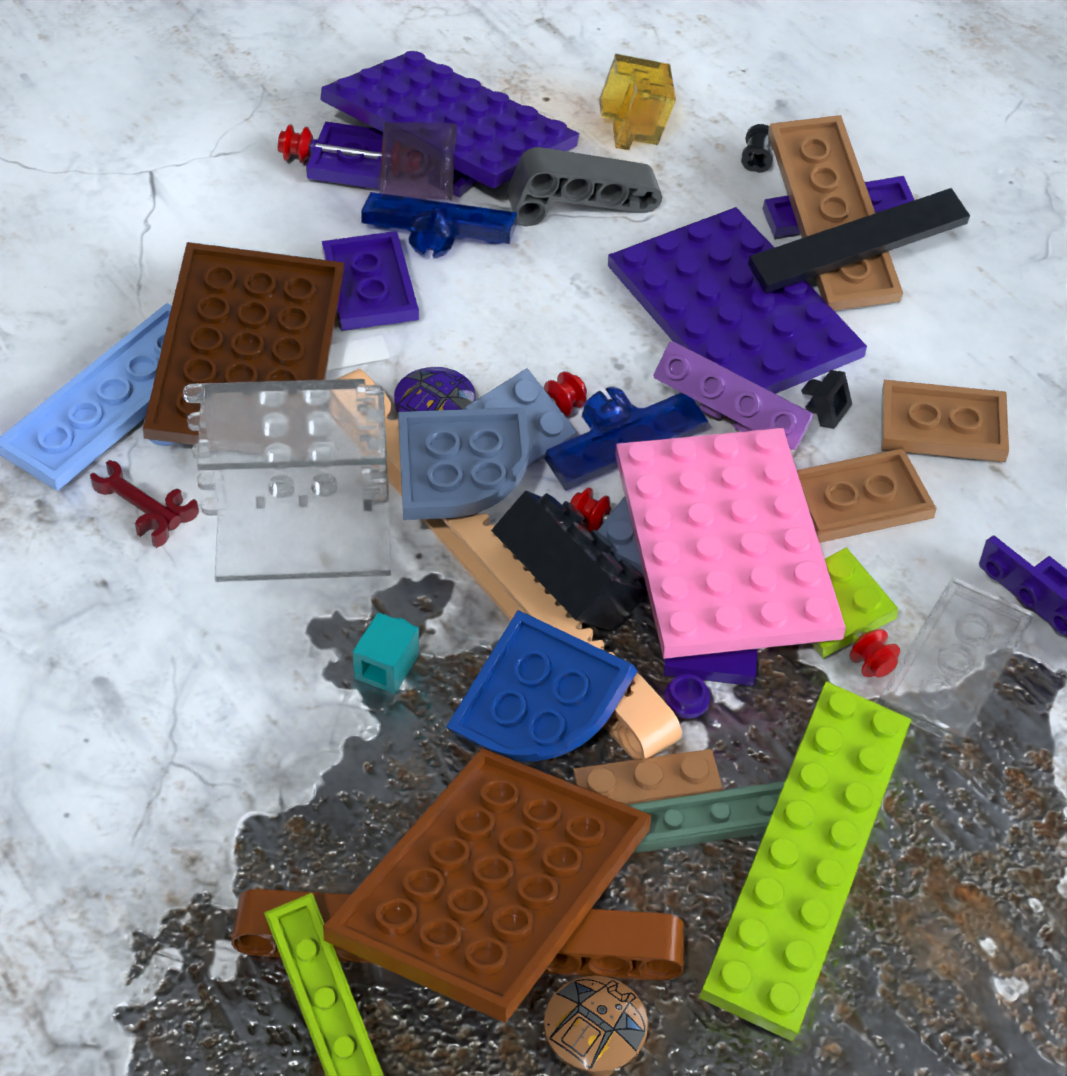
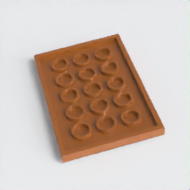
M481 748L324 924V941L506 1023L649 832L651 815Z

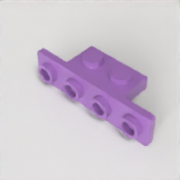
M673 341L668 343L653 374L655 379L699 401L700 405L698 408L705 413L719 419L723 414L735 420L733 427L741 432L783 428L790 450L797 449L813 418V414L810 411Z

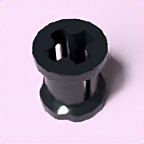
M756 124L751 126L746 133L745 140L747 146L742 151L741 163L749 171L762 173L769 170L772 166L773 148L768 135V125Z

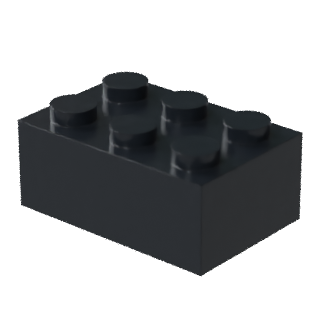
M525 490L491 531L576 621L615 631L648 594L647 589L638 581L642 577L641 573L625 559L617 560L610 552L613 548L611 542L594 529L590 532L581 523L585 516L568 501L561 504L548 493L539 496Z

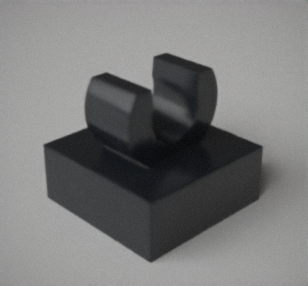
M830 370L822 382L811 379L801 390L802 394L813 396L805 408L811 413L817 414L820 427L835 429L852 405L846 373L843 371Z

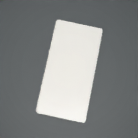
M377 335L332 344L327 371L389 359L390 355L383 336Z

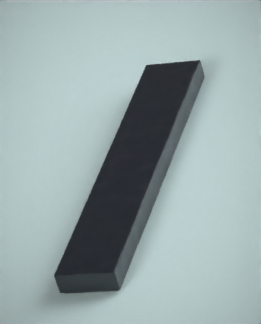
M949 188L751 255L748 266L764 292L768 293L966 225L970 214L953 189Z

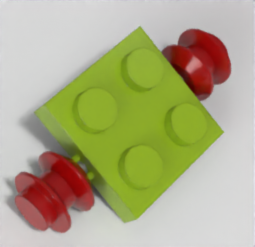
M846 547L824 559L846 627L844 638L810 644L823 659L854 642L849 657L854 663L864 661L861 668L863 676L883 677L896 667L900 648L897 644L885 645L888 633L878 628L897 619L898 607Z

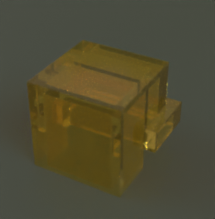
M615 53L599 97L601 117L614 119L615 148L630 150L633 141L658 145L676 101L671 66L667 63Z

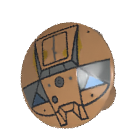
M584 976L563 985L550 999L544 1018V1036L553 1051L567 1064L587 1071L592 1076H610L615 1069L629 1063L642 1049L648 1031L646 1010L636 993L622 982L604 976Z

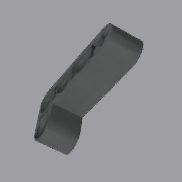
M542 147L528 149L522 154L507 189L515 221L525 227L534 226L542 222L553 200L648 213L656 209L661 204L663 198L654 171L647 164Z

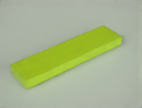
M313 893L264 912L325 1075L384 1076L332 944L324 941V921Z

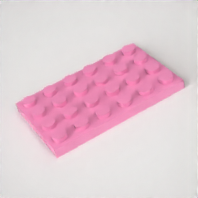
M783 428L616 444L615 456L663 659L841 640L844 638L846 627Z

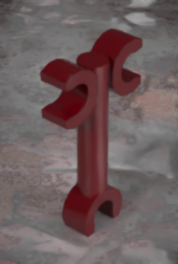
M108 460L106 462L107 472L110 477L102 478L94 472L90 474L94 491L103 495L116 493L145 513L135 522L136 533L141 537L147 531L154 530L151 533L153 546L156 548L167 542L169 538L168 529L174 530L180 523L194 520L199 513L198 503L195 499L189 501L184 506H179L183 503L182 492L178 488L167 494L165 498L166 506H164L125 480L122 468L116 461Z

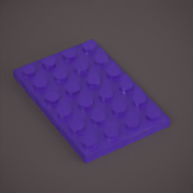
M407 51L405 54L384 60L380 64L362 69L358 73L340 78L321 88L320 100L491 188L511 180L520 157L528 149L542 147L568 151L577 146L580 134L568 128L564 122L549 119L539 114L535 108L521 105L509 99V96L505 93L492 91L482 86L476 79L461 76L453 72L451 67L437 64L425 58V55L418 51Z
M737 207L608 255V267L673 342L698 353L775 394L865 357L867 345L830 306H827L824 299L806 280L768 293L764 292L748 266V261L751 255L775 247Z

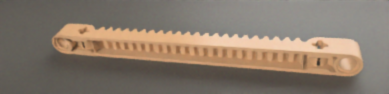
M362 369L354 370L323 385L322 399L329 414L402 496L398 419H388L391 415V402L389 398ZM478 512L473 516L422 519L510 621L517 610H520L604 650V642L602 640L592 641L593 630L591 628L582 629V622L576 621L571 617L564 607L491 531L495 525H489V515L487 513L479 514ZM638 673L634 676L608 721L603 725L633 760H646L680 741L682 737V730L674 712Z

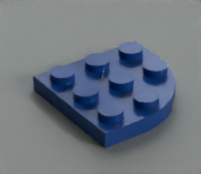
M517 610L446 728L452 734L479 748L487 749L514 761L534 762L555 758L581 746L603 727L616 709L637 670L633 664Z

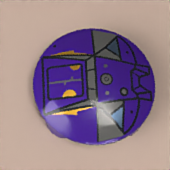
M444 367L421 368L407 374L400 380L394 392V408L397 413L464 410L467 405L475 401V389L467 377L455 370Z

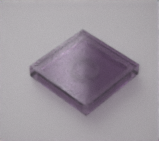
M383 122L379 198L452 201L457 125L452 123Z

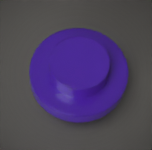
M682 674L674 678L666 687L664 702L676 716L687 719L696 718L707 711L710 705V692L704 681L698 676Z

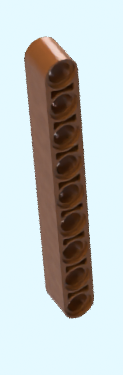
M270 889L243 891L238 899L231 945L238 952L246 955L281 958L264 912L313 893L325 924L351 894ZM590 909L543 974L604 976L609 978L655 981L676 979L684 972V923L679 917L665 913ZM333 945L339 961L372 963Z

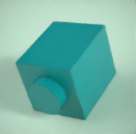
M377 612L352 651L354 679L396 694L420 655L419 627L411 625L402 618H393Z

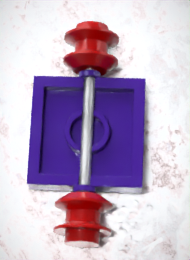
M325 121L317 140L313 139L309 127H304L301 133H295L293 125L289 124L286 131H281L278 137V152L283 153L284 161H289L292 155H298L299 161L302 164L309 159L306 166L307 179L379 189L387 166H390L394 176L397 178L402 171H408L411 180L415 179L417 173L422 174L425 166L426 155L414 148L405 149L403 142L399 141L396 144L395 138L375 128Z

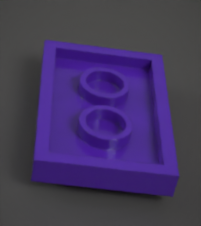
M397 231L322 241L324 260L344 262V275L337 310L341 331L419 320V308Z

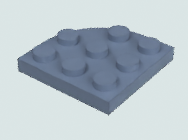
M526 407L398 412L403 520L455 518L476 515L478 512L486 510L505 499L522 480L529 457Z

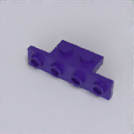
M993 535L988 538L979 561L980 568L991 579L998 581L1018 597L1025 606L1033 609L1048 621L1057 632L1067 637V569L1051 556L1033 566Z

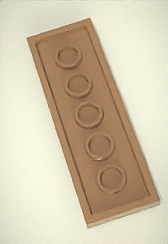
M841 115L770 123L768 130L769 139L802 238L875 214ZM889 251L815 276L821 297L827 303V306H830L834 311L900 302L903 295V290Z

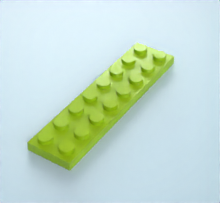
M825 682L698 998L793 1042L800 1030L909 728L910 718L830 682Z

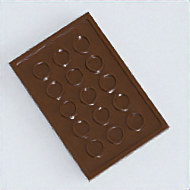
M187 242L143 426L144 439L312 460L323 397V385H325L344 275V262Z

